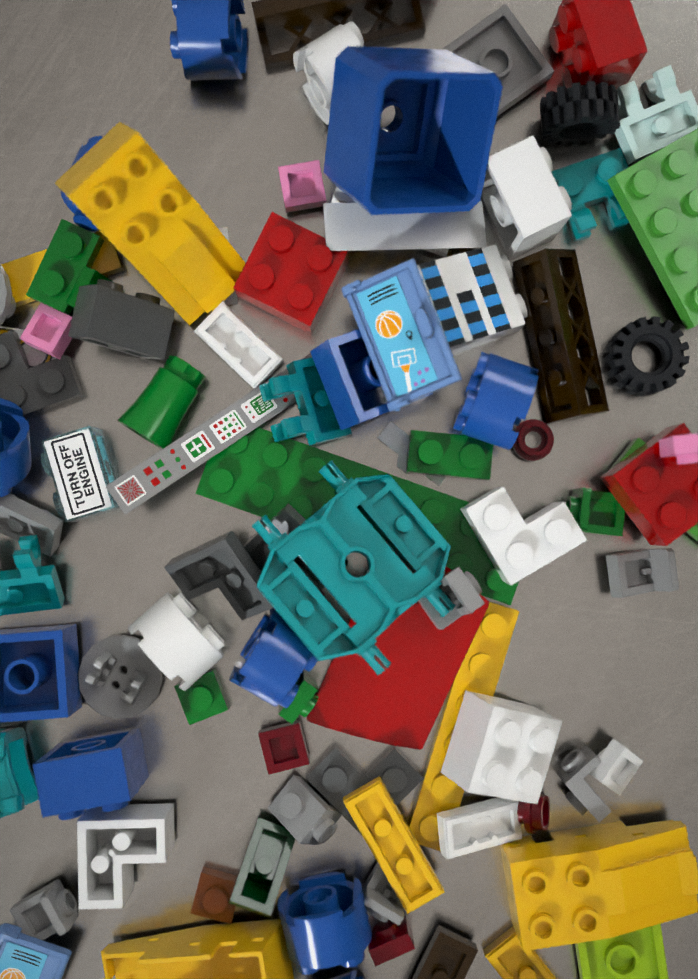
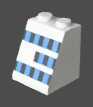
M496 244L417 265L453 356L519 332L526 324L524 318L528 314L525 302L519 293L514 294L509 279L513 278L510 262L505 254L500 256Z

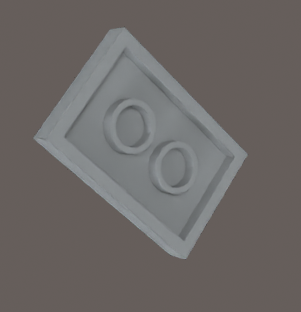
M506 4L442 48V50H448L496 73L503 85L497 116L548 81L554 73V69Z

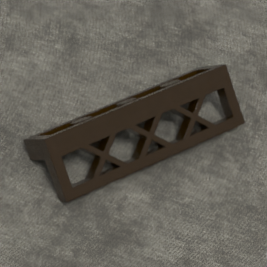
M259 0L251 2L266 70L294 64V52L299 50L301 45L305 46L313 41L307 36L313 26L325 24L333 29L337 25L347 24L355 16L364 15L375 22L368 33L362 34L364 47L424 34L426 30L419 0ZM410 4L414 22L398 25L388 19L387 16L393 7ZM285 33L295 40L289 51L271 55L267 37Z
M545 248L514 261L513 266L519 294L522 296L527 308L528 315L524 319L534 367L539 370L537 373L538 386L546 424L609 411L576 250ZM558 261L563 263L566 279L561 275ZM568 304L573 310L574 320L569 315ZM577 345H578V346L580 347V349H581L582 358H583L582 361H581V359L578 357L577 348H576ZM585 386L589 388L592 405H588Z

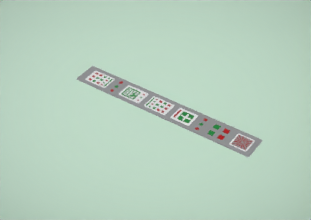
M311 353L302 359L311 358ZM285 369L274 377L289 375L288 370ZM257 387L106 485V489L122 512L127 514L296 402L295 395L290 394L279 399L263 402L260 389Z

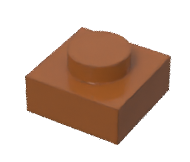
M203 867L190 914L231 924L236 906L230 904L229 900L237 875Z

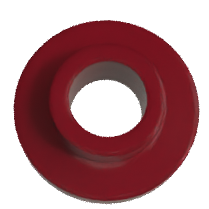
M529 419L523 421L514 429V431L519 432V435L513 445V450L522 459L528 461L540 460L546 457L552 450L554 436L550 427L543 421ZM528 433L536 434L539 439L538 445L535 448H530L525 443V437Z
M540 795L538 804L518 802V821L520 824H524L527 833L536 834L538 830H547L550 821V801L547 795Z

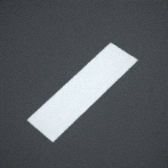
M479 201L468 212L371 215L357 203H323L326 246L331 251L487 247L482 201Z

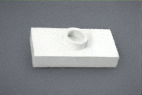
M223 301L194 330L253 389L259 387L284 361L274 349Z
M496 797L438 812L437 824L440 854L448 860L522 839L521 824L517 816L519 801Z

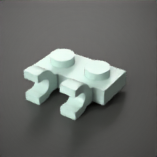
M671 65L657 70L652 74L653 78L641 84L647 97L651 101L657 102L654 106L647 109L643 108L635 81L624 84L617 89L619 118L621 117L620 127L616 129L615 135L628 165L648 157L698 128V105L691 90L680 94Z

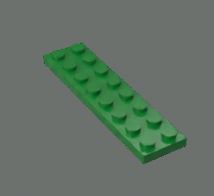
M257 427L207 460L195 494L260 517L267 515L269 519L274 517L289 503L307 520L336 495L332 486L318 472L331 460L334 461V464L348 480L351 477L355 480L360 477L385 475L388 473L292 439L275 442L272 432ZM390 474L451 546L446 566L451 570L460 567L463 573L466 571L470 572L482 589V596L511 606L519 581L513 585L502 581L460 508L470 502Z

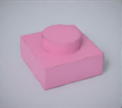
M319 160L278 167L286 213L322 207L323 203H327Z
M40 303L20 339L27 345L60 360L72 340V337L68 336L72 316Z
M698 434L678 435L660 439V458L676 456L677 465L698 463Z

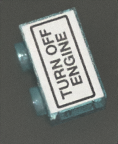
M88 426L42 440L45 451L41 453L42 466L46 474L53 478L56 492L53 493V503L57 513L61 517L64 516L66 523L79 522L120 509L106 489V485L116 480L102 429Z

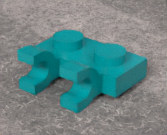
M621 148L551 172L558 187L563 186L571 199L572 210L570 212L572 216L569 218L568 223L574 242L590 237V230L595 229L597 226L592 212L587 208L588 206L604 201L613 229L629 223L607 182L612 176L628 168Z
M312 357L292 361L286 365L289 375L272 377L269 379V383L259 385L263 402L294 394L300 416L281 420V423L270 426L275 442L306 434L308 444L311 446L344 438L352 434L351 427L344 430L340 429Z
M37 535L21 536L18 541L21 550L14 551L12 555L18 569L0 571V616L62 608L65 598L55 565H41V548Z

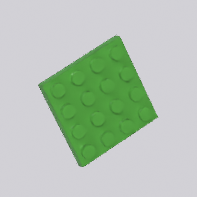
M698 128L607 180L686 329L698 325Z

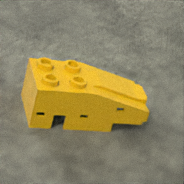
M118 122L55 182L59 189L189 326L204 312L208 314L211 310L213 311L234 292L235 282L246 263L138 131Z
M666 820L626 826L622 821L549 832L553 841L535 843L531 835L522 836L520 840L500 845L511 921L523 951L609 939L698 913L696 856L689 847L686 825L681 821Z
M280 919L203 925L110 943L101 951L105 973L104 979H112L114 975L116 979H294L292 963L288 956Z

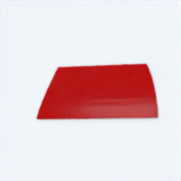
M447 566L445 568L444 575L451 571V569ZM479 594L485 604L471 614L461 616L442 630H438L417 601L376 638L377 642L375 645L391 662V665L388 668H383L385 671L376 675V672L362 656H358L357 653L333 658L317 693L319 699L307 715V721L368 740L421 750L488 609L489 601ZM350 619L348 625L352 628L356 623Z

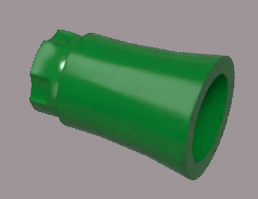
M170 355L163 368L159 367L149 384L117 421L158 448H165L172 443L186 412L199 393L197 389L205 380V376L186 361L177 356Z

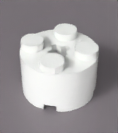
M352 21L345 25H337L294 52L293 55L296 73L304 70L308 82L302 85V88L314 110L327 125H329L335 58L347 46L364 45L363 36L357 25Z
M167 592L128 627L131 635L138 630L144 637L138 643L140 648L171 681L179 675L183 679L179 688L186 691L224 656L221 648L225 646V640L209 623L204 628L200 626L192 617L197 612V609L181 592L175 597Z

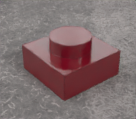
M300 720L294 721L293 724L288 722L259 730L258 736L268 775L310 764V757Z
M404 916L400 925L388 919L387 922L380 921L372 929V939L368 945V951L375 967L415 949L413 932L406 916Z

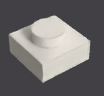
M612 739L608 746L597 755L601 763L589 774L620 796L643 763V760L615 739Z

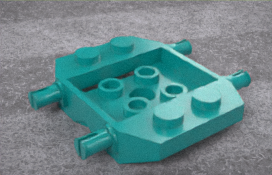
M331 460L318 472L332 486L336 495L289 535L286 533L281 534L267 515H264L260 518V521L258 520L252 525V528L269 545L268 549L270 550L256 588L318 661L357 653L358 656H362L376 672V675H379L385 671L383 668H388L391 665V662L375 645L377 642L376 638L403 612L422 597L427 598L441 617H444L450 610L455 608L456 605L452 603L439 587L442 584L441 580L443 579L451 546L390 474L360 477L355 480L351 477L348 480L334 464V461ZM350 553H360L367 559L368 570L364 576L355 577L347 572L345 560ZM299 556L356 623L352 628H350L296 564L295 558Z

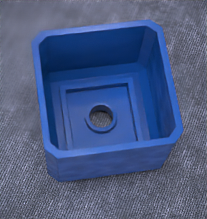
M347 46L335 58L324 173L335 186L371 215L468 212L481 200L503 85L496 73L448 50ZM394 106L395 117L388 126L381 127V113L385 108Z

